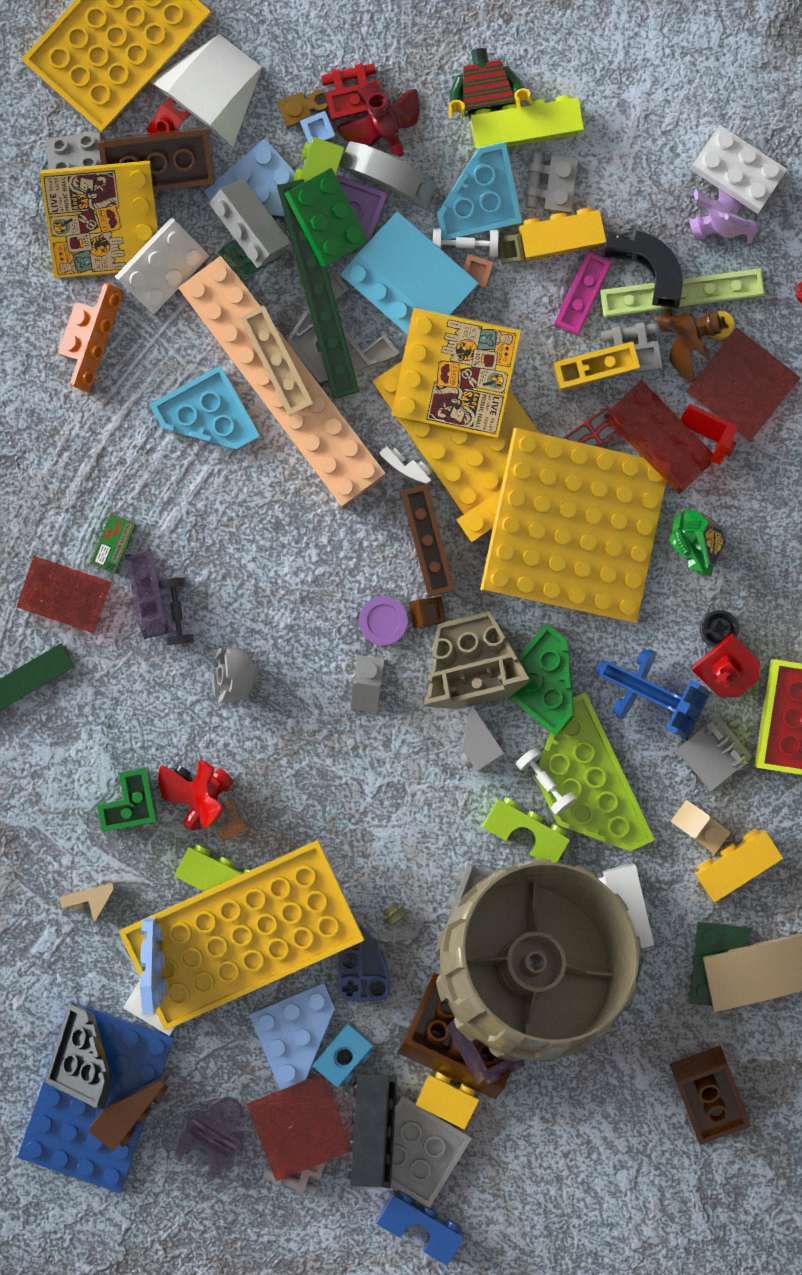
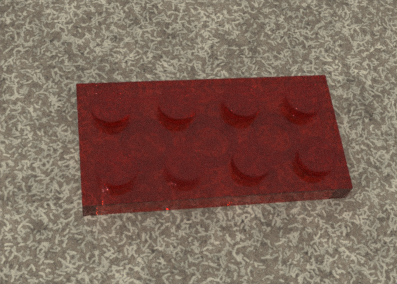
M642 380L603 416L679 494L712 463L710 459L713 452Z

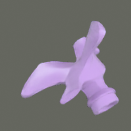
M719 188V199L717 201L707 197L698 189L694 191L695 199L706 207L708 211V216H696V218L690 220L692 233L696 241L700 239L705 240L707 235L717 232L725 238L745 234L747 243H752L753 237L757 233L758 225L752 219H743L737 216L743 206L742 203Z

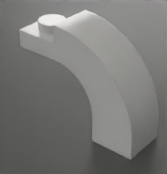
M349 142L339 163L341 168L355 177L382 185L423 209L427 208L437 187L436 183L426 178L423 172L380 150L356 142Z

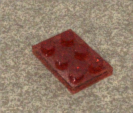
M33 556L16 607L95 634L112 582Z

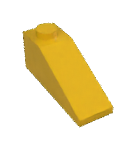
M632 341L553 362L552 368L558 391L561 392L639 369L640 365Z

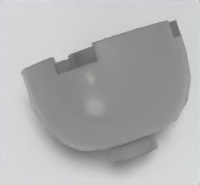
M219 648L214 659L219 660L217 672L212 671L214 696H220L218 702H237L247 697L252 691L253 685L258 683L259 671L258 668H254L252 659L245 652L234 648Z

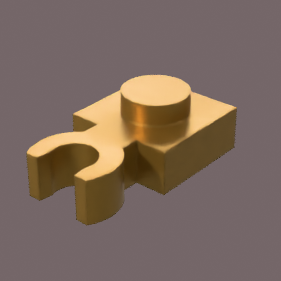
M321 89L313 91L307 99H305L303 92L277 101L287 128L298 125L301 120L311 117L310 111L323 112L328 109L327 103L322 105L315 103V99L323 95Z

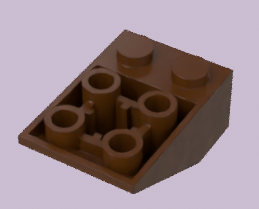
M164 1075L110 1100L87 1131L112 1151L118 1145L123 1148L135 1132L132 1128L133 1125L136 1123L140 1126L152 1110L149 1104L152 1101L157 1104L167 1091L169 1086L165 1083L169 1077Z

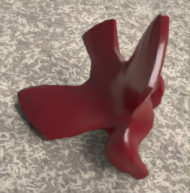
M376 82L363 86L357 91L366 102L369 114L366 118L341 123L336 130L348 142H356L369 147L380 138H384L393 155L403 156L404 147L399 139L398 129L409 128L418 122L419 97L417 89L408 90L391 105V101L387 98L386 94L378 92Z

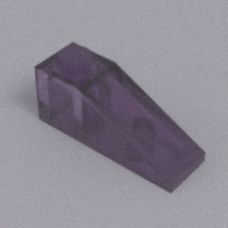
M147 549L125 555L137 622L143 638L148 639L171 633L152 550Z

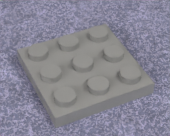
M402 1094L395 1106L391 1185L430 1208L470 1143L472 1136L446 1120L416 1106L415 1101Z

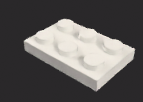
M721 125L715 130L690 170L757 214L787 171L785 167Z
M170 218L123 267L115 278L154 315L209 255L173 218Z

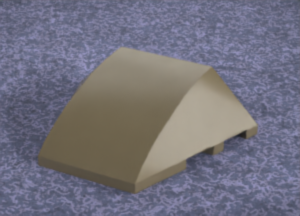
M490 611L437 624L432 654L434 658L432 670L428 677L429 687L427 697L425 696V707L462 709L511 697L531 681Z

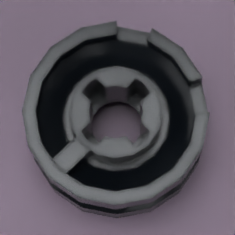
M716 610L702 618L699 625V633L707 645L715 648L730 634L733 633L736 637L738 636L739 623L730 612ZM717 624H721L724 627V632L720 635L714 632Z

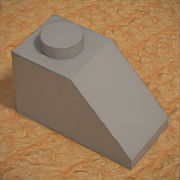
M474 708L470 709L461 746L464 754L460 757L468 769L474 767L478 771L504 754V752Z

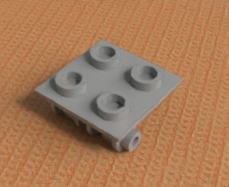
M100 132L46 139L49 170L101 165L98 146Z
M718 715L676 749L710 791H713L737 769L745 766L748 763L747 761L753 757Z

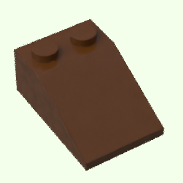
M721 1045L669 1064L700 1145L751 1127Z

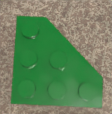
M546 623L517 657L531 681L508 698L555 737H558L575 717L569 641Z

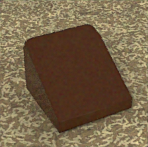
M442 596L409 602L413 628L446 622Z

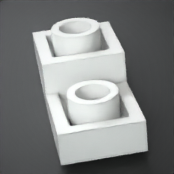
M386 446L379 452V456L401 475L424 485H428L431 482V479L428 477L431 472L422 461L417 464L412 460L404 466L402 462L405 461V458L396 448L390 450Z

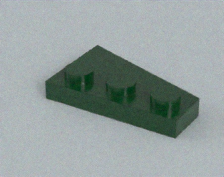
M697 921L689 994L690 1004L712 1006L702 957L744 947L753 929L752 927Z

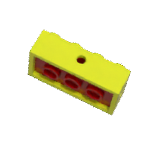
M776 659L770 660L754 763L756 768L802 775L801 663Z

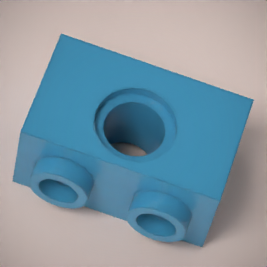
M348 1021L316 1058L312 1066L336 1087L341 1083L346 1085L356 1073L353 1070L359 1062L364 1064L373 1054L371 1050L373 1042ZM342 1049H347L351 1051L353 1058L351 1061L343 1063L337 1057L338 1052Z

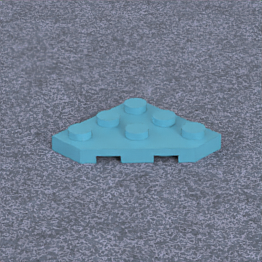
M505 141L477 148L437 211L442 240L522 223Z
M221 365L149 404L161 427L168 431L235 450L260 438L257 429Z

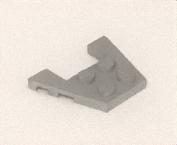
M333 270L329 274L335 300L337 301L349 291V288ZM308 307L286 341L319 384L328 382ZM343 328L354 372L397 357L400 354L385 334L361 351Z

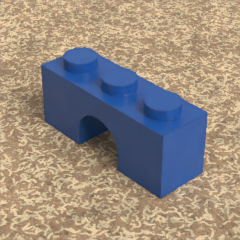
M393 1191L377 1218V1224L401 1238L405 1229L410 1225L419 1224L424 1226L430 1234L424 1245V1252L448 1266L464 1239V1232L460 1231L462 1227L450 1219L445 1222L437 1217L439 1213L433 1208L420 1207L414 1203L415 1199L402 1191L400 1194Z

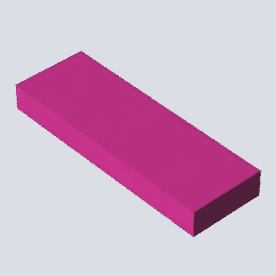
M587 252L555 320L554 326L573 335H579L612 261L593 252Z

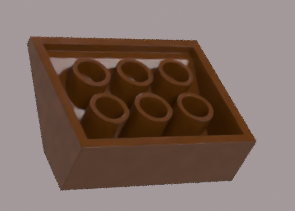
M433 973L397 1053L491 1098L497 1099L504 1090L515 1062L494 1056L488 1046L477 1039L469 1041L457 1029L454 1022L455 1015L448 1002H442L436 986L439 974Z

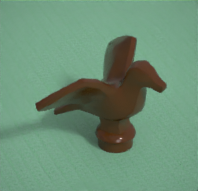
M667 309L663 315L655 316L653 320L657 322L661 331L676 333V339L670 349L669 361L683 378L693 382L695 379L692 366V350L698 351L707 360H710L709 350L701 342V337L705 335L715 336L722 333L718 312H708L701 318H694L691 314L683 313L671 317L672 310Z

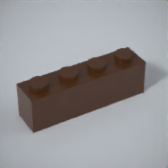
M425 484L402 490L401 496L428 598L455 591L428 485Z

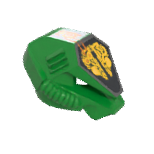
M684 510L674 518L672 534L669 537L671 545L681 556L688 560V567L691 571H695L696 574L711 577L713 568L716 567L726 544L722 528L711 517L695 510Z

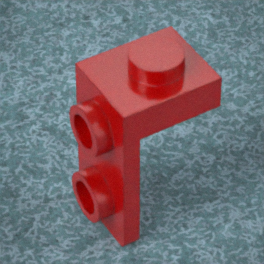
M688 404L679 424L716 441L717 444L710 461L720 465L725 455L730 457L734 451L737 442H734L733 438L738 426L692 404Z

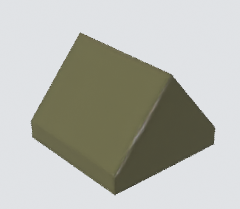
M521 233L498 237L502 264L526 261Z

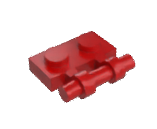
M360 63L356 64L355 68L342 71L335 69L331 70L330 74L321 76L323 86L331 84L335 86V90L325 92L332 121L367 112V104L357 90L369 83L376 82L378 92H381L378 80L367 82L366 76L376 74L374 63L367 65ZM358 78V85L343 87V81Z

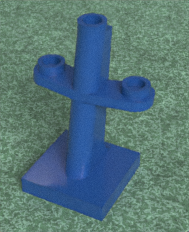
M643 649L639 654L637 664L640 667L636 675L608 661L602 660L596 674L628 690L623 699L619 698L613 707L612 712L616 714L617 718L623 720L627 716L639 695L674 712L667 730L686 741L688 740L711 694L709 690L701 684L690 680L683 696L680 697L647 681L646 677L656 656V651L651 649Z

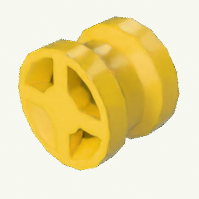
M718 311L722 333L715 336L708 335L714 340H724L734 330V319L725 311Z

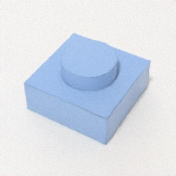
M325 111L300 121L309 143H311L313 137L325 141L336 138Z

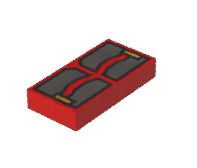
M607 406L564 436L563 439L598 447L621 431L623 426Z

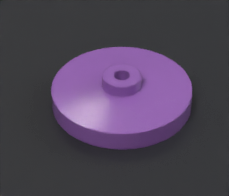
M387 596L376 597L368 601L363 606L359 615L361 632L370 642L378 645L395 643L404 635L408 625V617L403 605L396 599Z

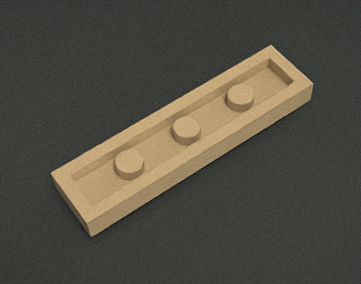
M263 305L241 316L240 320L289 417L314 405L265 306Z

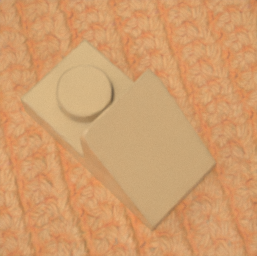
M685 800L670 821L713 854L718 851L731 833L688 800Z
M113 882L62 895L59 897L61 907L69 906L70 911L86 907L85 902L89 901L93 921L96 922L116 889V884Z

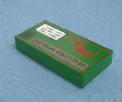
M110 513L90 564L116 574L136 524Z

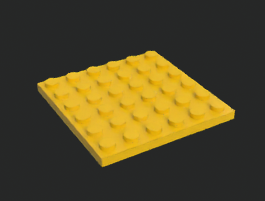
M514 428L480 589L637 623L670 464Z

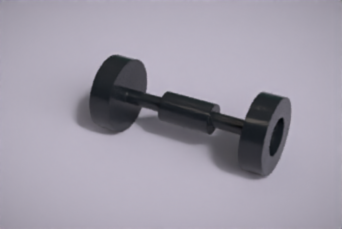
M186 577L159 580L160 589L171 588L173 601L170 602L172 622L175 621L177 636L166 637L167 646L194 642L193 634L182 635L181 601H178L176 587L187 586Z

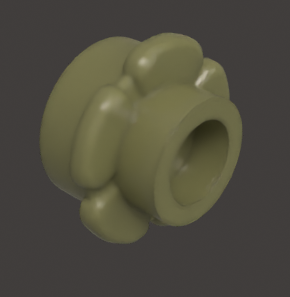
M395 902L383 911L385 917L382 921L386 920L390 927L408 914L403 908L405 905L398 906Z

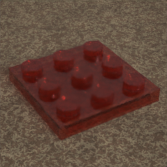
M736 327L686 390V393L715 416L738 426L736 433L750 442L800 377Z
M322 1074L246 1104L276 1182L351 1152L349 1139Z

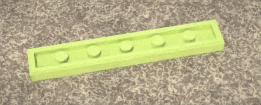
M762 269L683 279L679 308L765 296ZM654 283L600 290L603 318L674 308L652 305Z

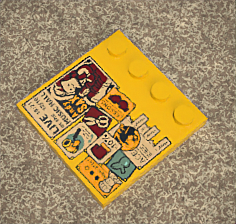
M150 161L40 171L54 278L119 273L159 231Z
M414 307L391 415L498 438L521 330Z

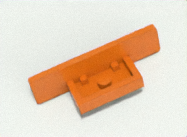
M104 283L96 308L75 302L58 354L64 357L78 360L70 386L87 393L90 392L95 380V375L123 296V290L109 283Z

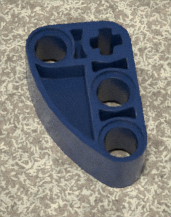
M357 921L365 939L338 952V992L343 999L348 1001H381L388 996L390 991L387 963L376 940ZM347 953L356 954L359 960L357 965L353 967L345 965L343 962L344 955ZM349 980L354 981V985H358V988L354 989L352 994L347 993V989H343V986H346ZM373 981H382L386 987L385 991L381 994H374L370 990V985Z

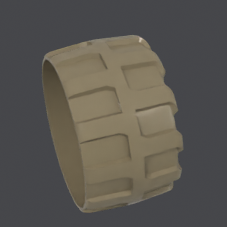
M531 859L521 865L501 869L477 883L463 896L454 908L445 929L439 936L435 952L440 956V975L436 981L437 990L441 1001L448 1002L455 1015L454 1022L457 1029L469 1041L477 1039L488 1046L494 1056L514 1062L519 1060L546 1062L579 1052L601 1038L616 1022L622 1011L631 1004L638 987L635 981L638 973L639 959L642 957L640 937L636 936L634 926L627 913L629 909L618 893L614 894L603 882L595 877V873L579 865L573 867L552 863L550 859ZM529 958L537 960L539 964L538 970H533L529 966Z

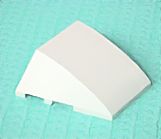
M218 34L156 75L149 83L168 98L171 97L208 126L213 133L234 148L262 67L222 35Z

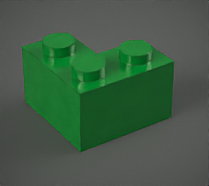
M149 767L120 772L119 777L124 799L97 805L102 832L157 822L159 819Z

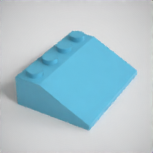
M399 211L387 221L340 274L406 334L409 331L414 307L453 315L479 284L475 278L435 245L432 240Z

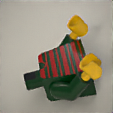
M478 48L471 51L473 65L464 66L463 73L457 75L449 92L448 117L452 118V113L454 112L461 113V118H464L466 115L475 114V111L481 109L501 110L503 106L515 104V101L517 108L520 109L521 101L527 100L530 105L532 104L531 93L528 89H525L519 77L509 67L503 66L500 60L489 62L487 48Z

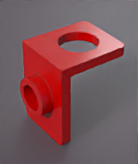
M169 97L160 105L147 127V132L157 133L178 130L181 124L192 114L186 109L185 112L177 110L173 106V103L177 102Z

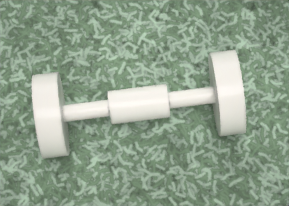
M433 228V243L440 249L441 245H456V248L475 249V246H490L489 257H498V230H490V241H480L469 237H456V240H441V229Z
M536 747L524 754L516 762V766L520 771L530 766L537 773L536 778L547 792L551 791L558 800L551 807V810L557 816L571 807L577 801V798L573 792L563 797L555 789L557 785L535 763L542 756V753Z

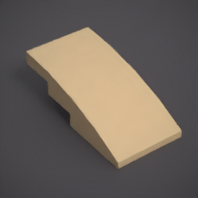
M802 934L757 942L751 946L702 957L714 1012L754 1004L802 991Z

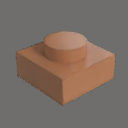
M468 254L463 269L479 282L477 287L486 289L494 262Z

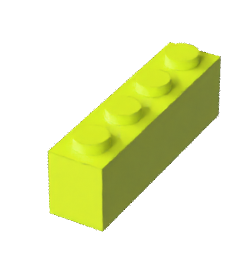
M563 95L556 97V101L545 103L543 99L534 100L531 105L529 103V106H524L520 109L517 108L516 104L503 106L500 111L491 112V109L475 111V115H471L470 119L475 151L478 147L504 141L507 147L582 135L584 127L579 98Z

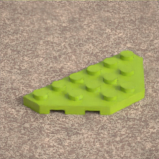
M583 692L573 697L575 717L558 737H555L551 732L549 733L538 767L542 772L545 771L557 785L555 789L562 797L573 792L577 801L566 811L556 816L551 807L558 800L551 791L547 792L536 778L537 783L558 826L631 852L655 839L587 693Z

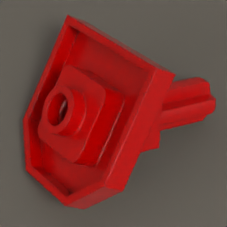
M732 633L691 668L718 697H739L759 681L760 660Z

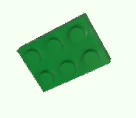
M332 168L326 169L284 193L321 267L333 263L369 242Z

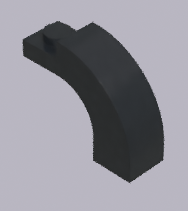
M636 231L634 240H629L621 235L607 237L605 257L640 263L651 273L654 280L652 305L679 309L683 278L681 267L672 250L658 238L641 231Z

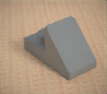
M358 655L350 709L377 713L385 659Z

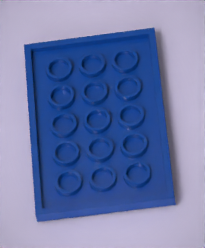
M73 1001L71 1002V1004L81 1006L95 1015L113 1082L106 1105L110 1100L162 1076L175 1038L174 1036H168L151 1028ZM43 1082L17 1158L121 1193L146 1119L140 1126L136 1123L133 1125L132 1128L135 1132L123 1148L118 1145L112 1151L87 1131L103 1109L95 1108Z

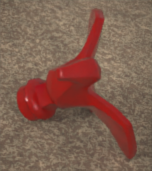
M201 759L198 762L197 777L193 782H188L176 772L163 765L159 767L158 773L162 799L175 804L190 806V811L184 819V826L192 831L201 830L202 826L207 829L216 822L224 811V807L217 802V797L220 793L229 791L230 787L234 784L233 779L226 771L218 768L214 772V767Z

